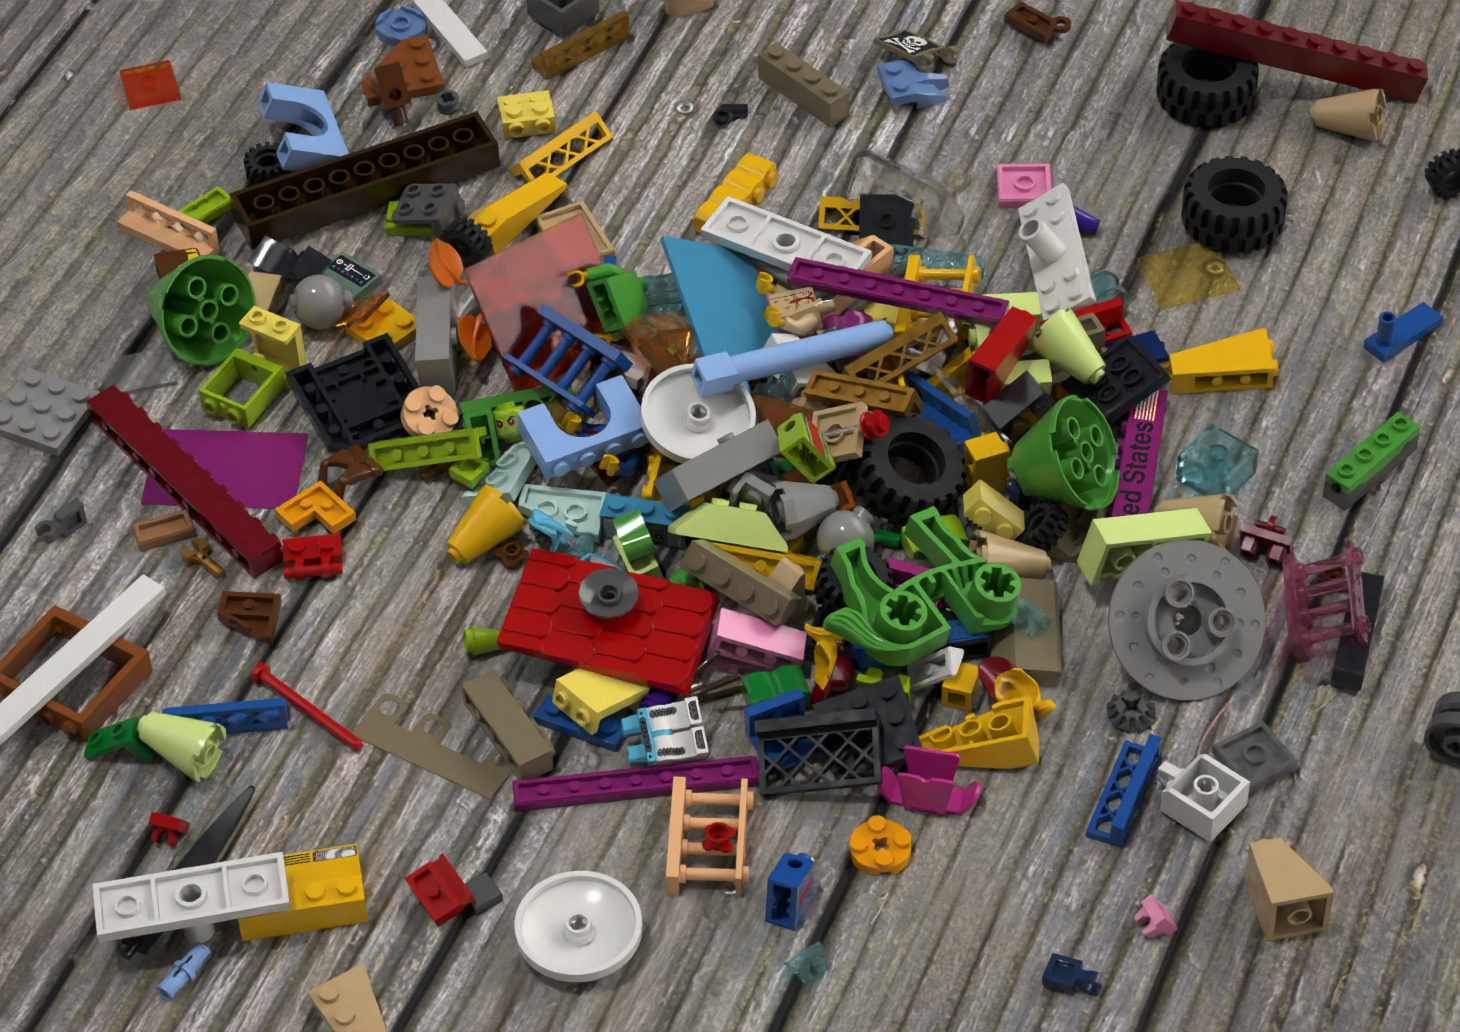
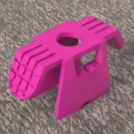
M906 745L903 751L909 774L898 773L896 777L889 767H882L883 784L877 785L880 794L888 804L904 806V809L908 811L914 810L938 814V816H944L945 813L962 816L973 806L981 789V784L976 781L970 783L965 789L954 787L953 780L961 758L957 753Z

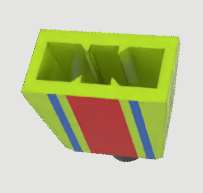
M802 413L792 415L789 420L777 428L780 452L812 484L836 468L824 435ZM813 452L815 457H810V453Z

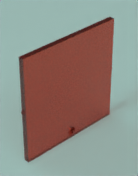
M583 213L527 239L522 238L519 243L463 269L514 392L535 388L540 385L526 375L520 378L509 370L511 364L503 356L508 353L519 360L544 326L542 324L544 319L537 313L542 303L592 334L607 335L609 333H605L586 285L589 280H585L579 287L571 288L568 285L576 284L577 276L575 274L565 276L569 271L579 270L586 272V268L603 264ZM560 330L556 333L553 332L528 367L538 372L563 339L561 336L563 332ZM630 334L617 342L611 341L610 345L616 344L621 346L633 340L634 337ZM577 342L576 345H571L547 378L548 380H552L567 372L581 353L582 344Z

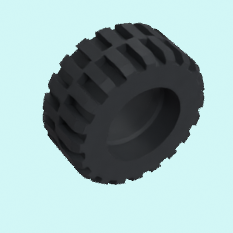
M1173 42L1169 45V48L1164 50L1159 60L1156 89L1158 101L1171 117L1175 116L1177 121L1183 124L1185 122L1190 123L1192 127L1205 126V128H1213V126L1225 127L1230 122L1234 124L1241 117H1245L1256 102L1259 65L1255 62ZM1197 79H1212L1217 82H1204Z
M1225 156L1223 159H1219V157L1212 158L1209 163L1205 161L1197 169L1195 168L1185 181L1181 211L1182 223L1194 240L1198 239L1200 245L1206 248L1208 246L1212 247L1213 251L1220 253L1221 251H1227L1228 254L1235 255L1236 252L1248 254L1254 249L1259 251L1264 249L1266 244L1270 245L1283 230L1288 201L1287 187L1280 175L1275 174L1276 172L1269 165L1264 166L1259 160H1248V157L1241 156V158H1233V156ZM1224 203H1236V204H1241V205H1244V206H1242V207L1229 206V205H1226V204H1224Z
M916 414L908 418L897 416L894 418L893 415L887 416L890 423L887 435L884 438L876 436L871 441L864 437L862 458L852 459L850 474L852 482H856L853 487L857 496H862L861 502L866 508L870 507L874 511L873 514L879 519L881 516L888 519L887 523L892 525L901 523L902 527L907 525L909 516L932 506H935L940 515L946 514L965 485L964 480L967 477V468L964 465L966 460L963 452H959L960 445L956 439L952 440L950 438V432L946 428L941 429L936 425L937 422L932 419L927 421L922 419L923 416ZM888 457H902L912 461L922 469L929 484H915L903 479L892 468Z

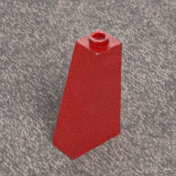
M1013 306L1009 309L971 356L965 395L987 404L998 394L1027 348L1030 339L1035 335L1038 317Z

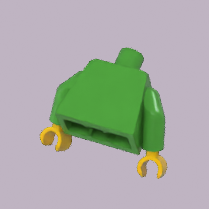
M610 263L586 268V272L573 270L566 273L565 276L572 274L577 276V283L568 285L571 288L579 287L585 280H589L586 285L605 333L609 332L607 335L594 334L595 336L610 344L611 341L617 342L636 331L641 319V313L648 306L644 292L648 289L646 280L637 277L634 271L625 272L622 267Z

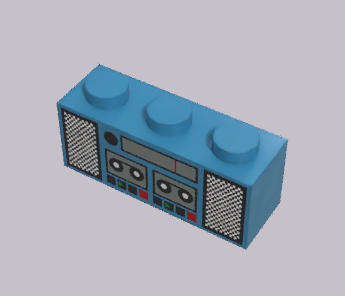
M612 494L605 495L599 514L601 538L613 540V536L618 535L613 519L638 509L641 512L654 546L686 550L690 536L668 532V526L691 510V506L683 505L669 512L666 504L661 501Z

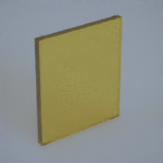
M1197 243L1137 258V265L1143 272L1163 309L1240 290L1239 284L1220 252L1213 251L1209 245L1204 247Z

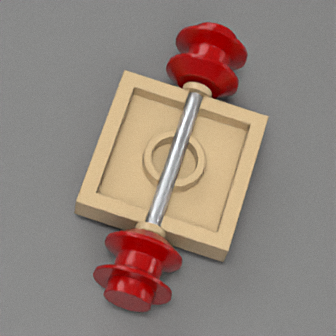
M860 401L814 411L812 424L822 432L834 463L862 458L864 437L868 441L874 440L876 436L884 438L890 427L888 417L879 409L874 410L872 414L867 412L868 406ZM813 452L810 453V457H815Z

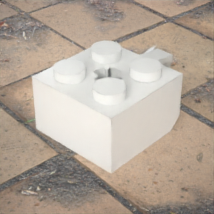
M1207 754L1198 755L1185 769H1180L1167 761L1157 769V780L1165 786L1161 794L1160 811L1208 842H1211L1247 805L1250 781Z

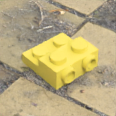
M549 90L497 97L504 139L556 133L555 114Z

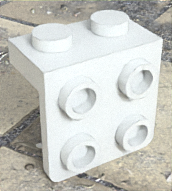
M947 317L946 321L956 335L958 329L956 328L954 318ZM943 329L940 331L936 343L941 344L949 339ZM909 348L905 351V355L917 358L922 355V352ZM941 351L909 371L920 374L922 370L933 375L935 369H941L946 358L945 351ZM903 360V364H904V365L909 362V361Z

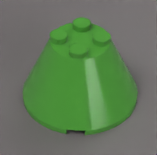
M200 255L194 257L161 278L147 294L151 315L166 345L178 358L185 362L203 366L221 363L236 348L240 349L250 334L249 331L240 328L239 322L253 306H256L254 289L245 271L228 258L219 255Z
M1077 395L1066 396L1059 400L1017 441L1012 456L1008 458V468L1015 474L1026 497L1047 498L1087 510H1098L1108 506L1116 495L1120 477V470H1115L1113 455L1118 454L1117 446L1107 420L1088 398L1080 399Z

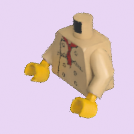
M765 272L758 274L756 280V290L758 293H771V295H768L771 306L766 307L763 317L769 326L777 327L778 333L796 334L799 338L811 334L824 327L820 315L836 311L832 295L815 299L812 287L788 290L778 284L775 286L771 285L773 277Z

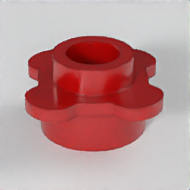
M715 822L705 828L706 839L702 841L704 850L711 851L713 849L728 853L733 849L731 840L736 835L733 827L723 822Z

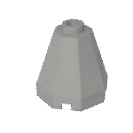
M781 480L767 482L776 488L768 511V517L773 525L778 527L779 534L784 541L796 539L819 525L828 515L835 512L836 507L839 506L837 492L828 485Z

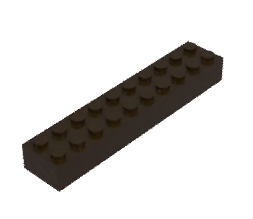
M476 111L229 193L232 215L251 250H255L265 235L278 242L388 205L389 201H399L405 187L410 184H450L500 167L498 142Z

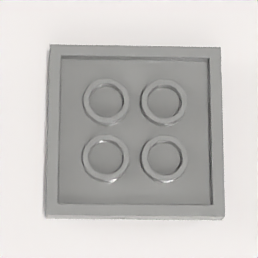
M28 368L0 403V437L59 456L89 417L86 401L100 392Z

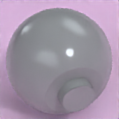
M316 274L304 278L295 287L294 294L289 295L290 311H294L296 318L303 325L312 329L330 328L341 320L344 312L352 311L353 300L351 290H343L338 281L327 275Z
M856 506L852 512L839 510L828 515L820 524L816 536L817 547L822 554L820 559L823 560L824 556L829 554L831 549L860 536L865 542V546L870 547V551H873L875 534L871 525L875 518L860 506Z

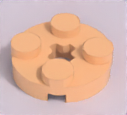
M437 385L432 387L424 386L409 393L401 410L402 424L411 436L452 431L459 420L458 409L454 400L441 386ZM426 409H430L435 413L434 420L430 417H424L423 414Z

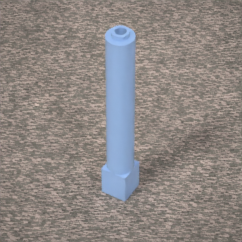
M878 320L729 356L727 351L696 358L691 377L701 398L733 391L735 384L873 351L893 339V330L890 324H887L884 320Z

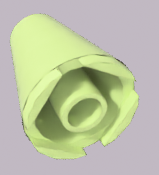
M1069 307L1066 308V311L1064 309L1059 310L1040 327L1042 332L1039 338L1033 335L1030 339L1028 347L1044 359H1049V362L1085 385L1090 382L1094 385L1105 375L1103 369L1106 364L1076 315Z
M150 712L140 719L137 726L140 740L196 782H201L199 777L206 779L214 770L223 751L218 749L220 740L226 741V729L218 723Z

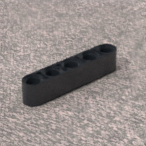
M1356 570L1354 572L1334 662L1331 686L1361 691L1385 576Z

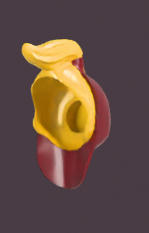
M806 623L804 626L806 633L817 642L814 650L816 673L813 677L816 685L811 694L812 705L828 699L830 694L846 692L855 674L853 672V663L844 652V638L828 632L824 628L813 627Z
M993 656L984 659L979 664V679L987 690L988 698L993 704L1030 696L1035 719L1037 720L1046 718L1050 711L1056 709V705L1051 699L1041 700L1039 686L1036 681L1024 672L1023 669L1007 659Z

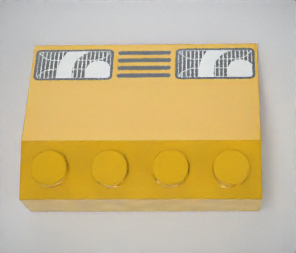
M357 843L283 855L291 910L238 919L242 941L368 922Z

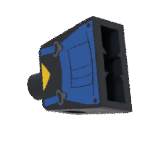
M942 599L938 610L950 625L951 631L946 645L933 652L950 646L964 650L962 661L990 657L992 639L990 632L969 634L947 602Z

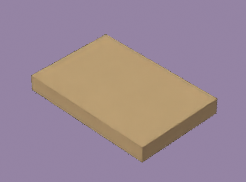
M583 200L540 214L534 219V224L538 231L550 244L568 272L604 262L605 256H616L615 249Z

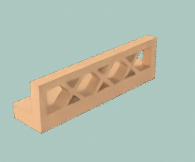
M130 190L126 194L129 211L117 221L118 230L167 252L197 248L200 255H217L220 252L216 228ZM137 204H139L144 210L138 208ZM202 233L208 235V239H206V238L202 235Z

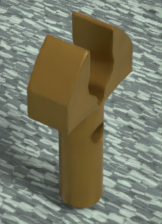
M191 538L192 547L199 552L190 551L184 544L181 545L182 559L188 567L193 563H200L216 578H221L224 575L225 570L207 555L211 552L210 543L205 539Z

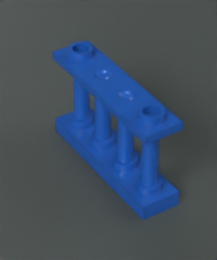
M542 303L537 310V313L544 319L542 329L519 360L508 353L503 357L511 364L509 370L520 378L526 375L568 402L567 407L579 416L585 413L594 418L596 413L586 403L596 391V384L602 382L610 370H615L616 367L627 373L633 363L618 349ZM558 330L563 332L561 335L563 339L540 370L536 372L528 367L550 335ZM579 342L582 344V351L559 383L556 385L547 378L571 345H576ZM597 354L601 356V365L579 395L575 397L567 392L590 358H595Z

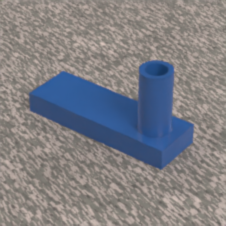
M1425 302L1420 303L1397 319L1396 315L1392 312H1382L1379 315L1377 332L1364 340L1363 348L1384 363L1441 326L1443 316Z

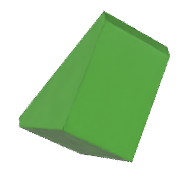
M487 408L463 413L464 429L486 426L487 435L479 437L482 453L480 459L489 463V466L496 465V461L501 456L492 409Z

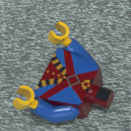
M568 411L562 420V424L567 425L566 431L569 434L576 433L577 437L593 436L601 432L608 425V423H587L582 421L581 417L572 411ZM641 447L629 449L619 453L617 456L605 454L602 460L594 462L590 467L607 486L613 484L621 477L630 478L642 462Z

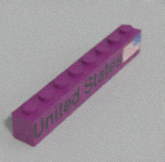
M1159 389L1136 407L1126 412L1125 414H1129L1128 418L1123 417L1121 434L1125 435V438H1119L1117 454L1122 455V458L1115 461V470H1120L1119 485L1114 501L1108 505L1107 518L1150 512L1168 390Z

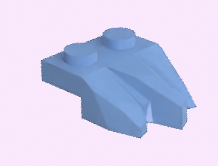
M905 60L877 65L878 76L892 106L914 102L916 108L920 109L947 101L945 94L941 91L949 87L948 78L944 74L932 73L931 71L921 72L915 64Z

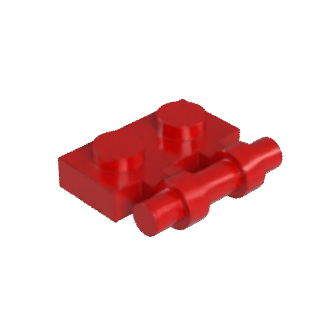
M341 534L282 539L284 579L296 578V581H303L305 577L322 576L324 579L332 578V575L343 574Z

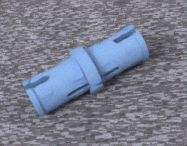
M196 942L181 961L177 960L172 965L170 974L156 987L159 996L171 1002L186 983H191L196 978L195 973L212 956L209 948L200 942Z

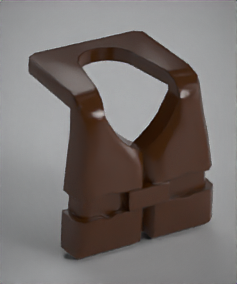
M356 444L347 447V450L342 449L324 459L320 464L317 482L322 481L328 487V467L347 469V472L337 481L334 493L343 500L346 484L366 480L368 477L380 476L383 474V468Z

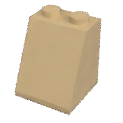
M1281 838L1260 839L1249 843L1244 881L1266 941L1328 930L1334 895L1332 887Z

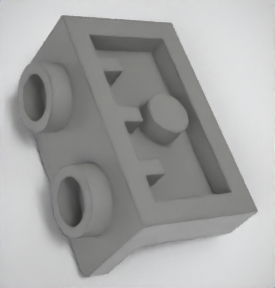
M745 471L740 480L735 478L727 490L729 495L725 500H729L728 506L739 507L740 502L757 505V511L768 514L776 488Z

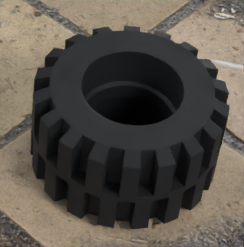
M865 546L870 568L883 583L892 588L893 572L892 569H888V561L886 559L882 560V555L879 552L873 553L870 551V547ZM835 548L831 549L829 554L824 556L814 586L817 604H822L821 610L824 613L830 612V614L848 607L844 600L841 583L830 565Z

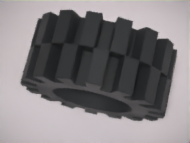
M267 141L264 146L258 143L256 144V149L251 147L249 152L245 153L244 166L247 180L249 179L251 185L293 172L282 169L276 153L279 147L278 142L270 145V142ZM275 164L273 166L264 167V165Z
M1451 148L1449 153L1444 150L1441 152L1442 156H1434L1435 161H1429L1427 164L1429 168H1425L1424 171L1426 173L1424 175L1434 194L1439 198L1443 196L1444 199H1449L1450 195L1452 198H1456L1457 193L1460 192V148L1457 151Z
M459 216L448 225L440 238H442L441 241L448 243L458 252L463 267L467 268L469 266V268L479 266L492 251L493 244L490 243L492 239L486 236L488 232L486 229H481L482 225L480 223L476 225L474 224V219L470 218L467 220V217L463 216L460 218Z
M1040 499L1037 501V505L1033 503L1030 505L1029 511H1024L1025 529L1017 537V540L1020 543L1048 552L1051 550V545L1055 547L1058 544L1057 540L1064 537L1063 531L1068 530L1066 524L1070 523L1069 515L1051 499Z

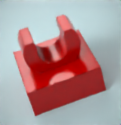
M151 812L148 824L158 827L152 833V841L160 843L162 835L168 833L167 845L175 847L178 843L177 832L187 835L190 822Z

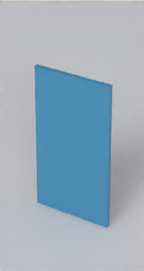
M667 236L661 237L660 241L701 357L727 351L729 356L761 349L766 344L771 333H778L777 327L769 326L763 317L769 303L766 295L760 294L756 290L758 274L751 256L725 246ZM772 375L763 377V379L774 380Z

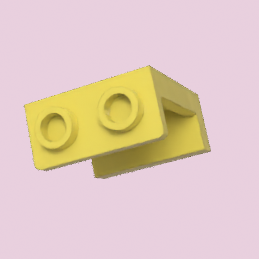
M253 306L239 322L240 328L251 332L254 355L283 366L286 387L291 388L286 380L285 372L307 364L301 324Z
M578 668L556 679L552 702L579 726L593 735L598 732L601 719L625 707H629L636 713L641 700L648 696L650 686Z

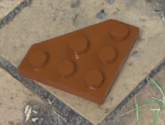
M428 35L402 39L377 66L380 67L399 61L410 98L436 94L444 90L442 77ZM371 73L362 82L368 107L379 105L370 80ZM389 95L391 100L398 101L395 96Z

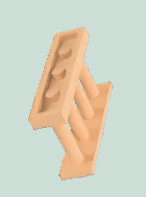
M673 777L666 865L667 895L679 896L680 883H686V880L735 882L736 897L742 898L743 885H749V866H744L747 811L754 808V791H748V779H741V794L692 793V790L686 789V777ZM692 805L740 806L739 819L690 817V814L685 813L686 808H692ZM715 822H723L733 827L735 831H738L737 844H732L733 849L728 853L713 849L706 851L703 849L702 843L688 842V839H684V833H690V830H705L708 825ZM688 855L737 856L736 869L687 868L686 864H682V858H688Z

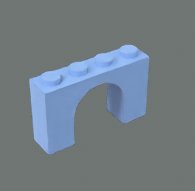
M266 82L258 99L263 119L293 123L305 128L313 135L308 136L285 132L276 152L283 170L298 171L350 154L347 151L344 138L337 125V120L334 118L330 103L323 90Z
M622 375L596 384V403L605 416L608 425L601 432L593 436L575 437L560 430L544 403L517 412L518 431L546 480L563 476L567 472L580 467H588L594 462L602 460L605 454L617 456L621 452L642 447L650 442L641 425V406Z

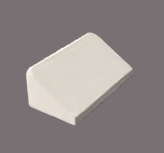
M949 646L908 664L907 671L910 677L911 692L956 676L964 650Z

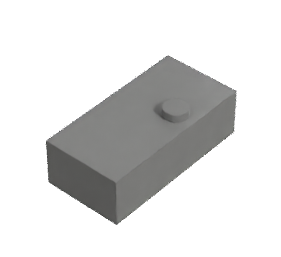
M433 276L417 277L415 363L420 387L437 385L441 386L448 395L456 396L458 333L457 307L453 285L450 288H444L437 283Z
M767 419L737 436H734L733 432L717 439L719 445L673 468L653 481L669 512L781 453L778 437L769 420Z

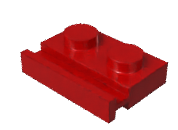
M443 853L433 863L431 861L404 878L437 927L464 911L463 907L469 903H472V905L476 903L474 896Z

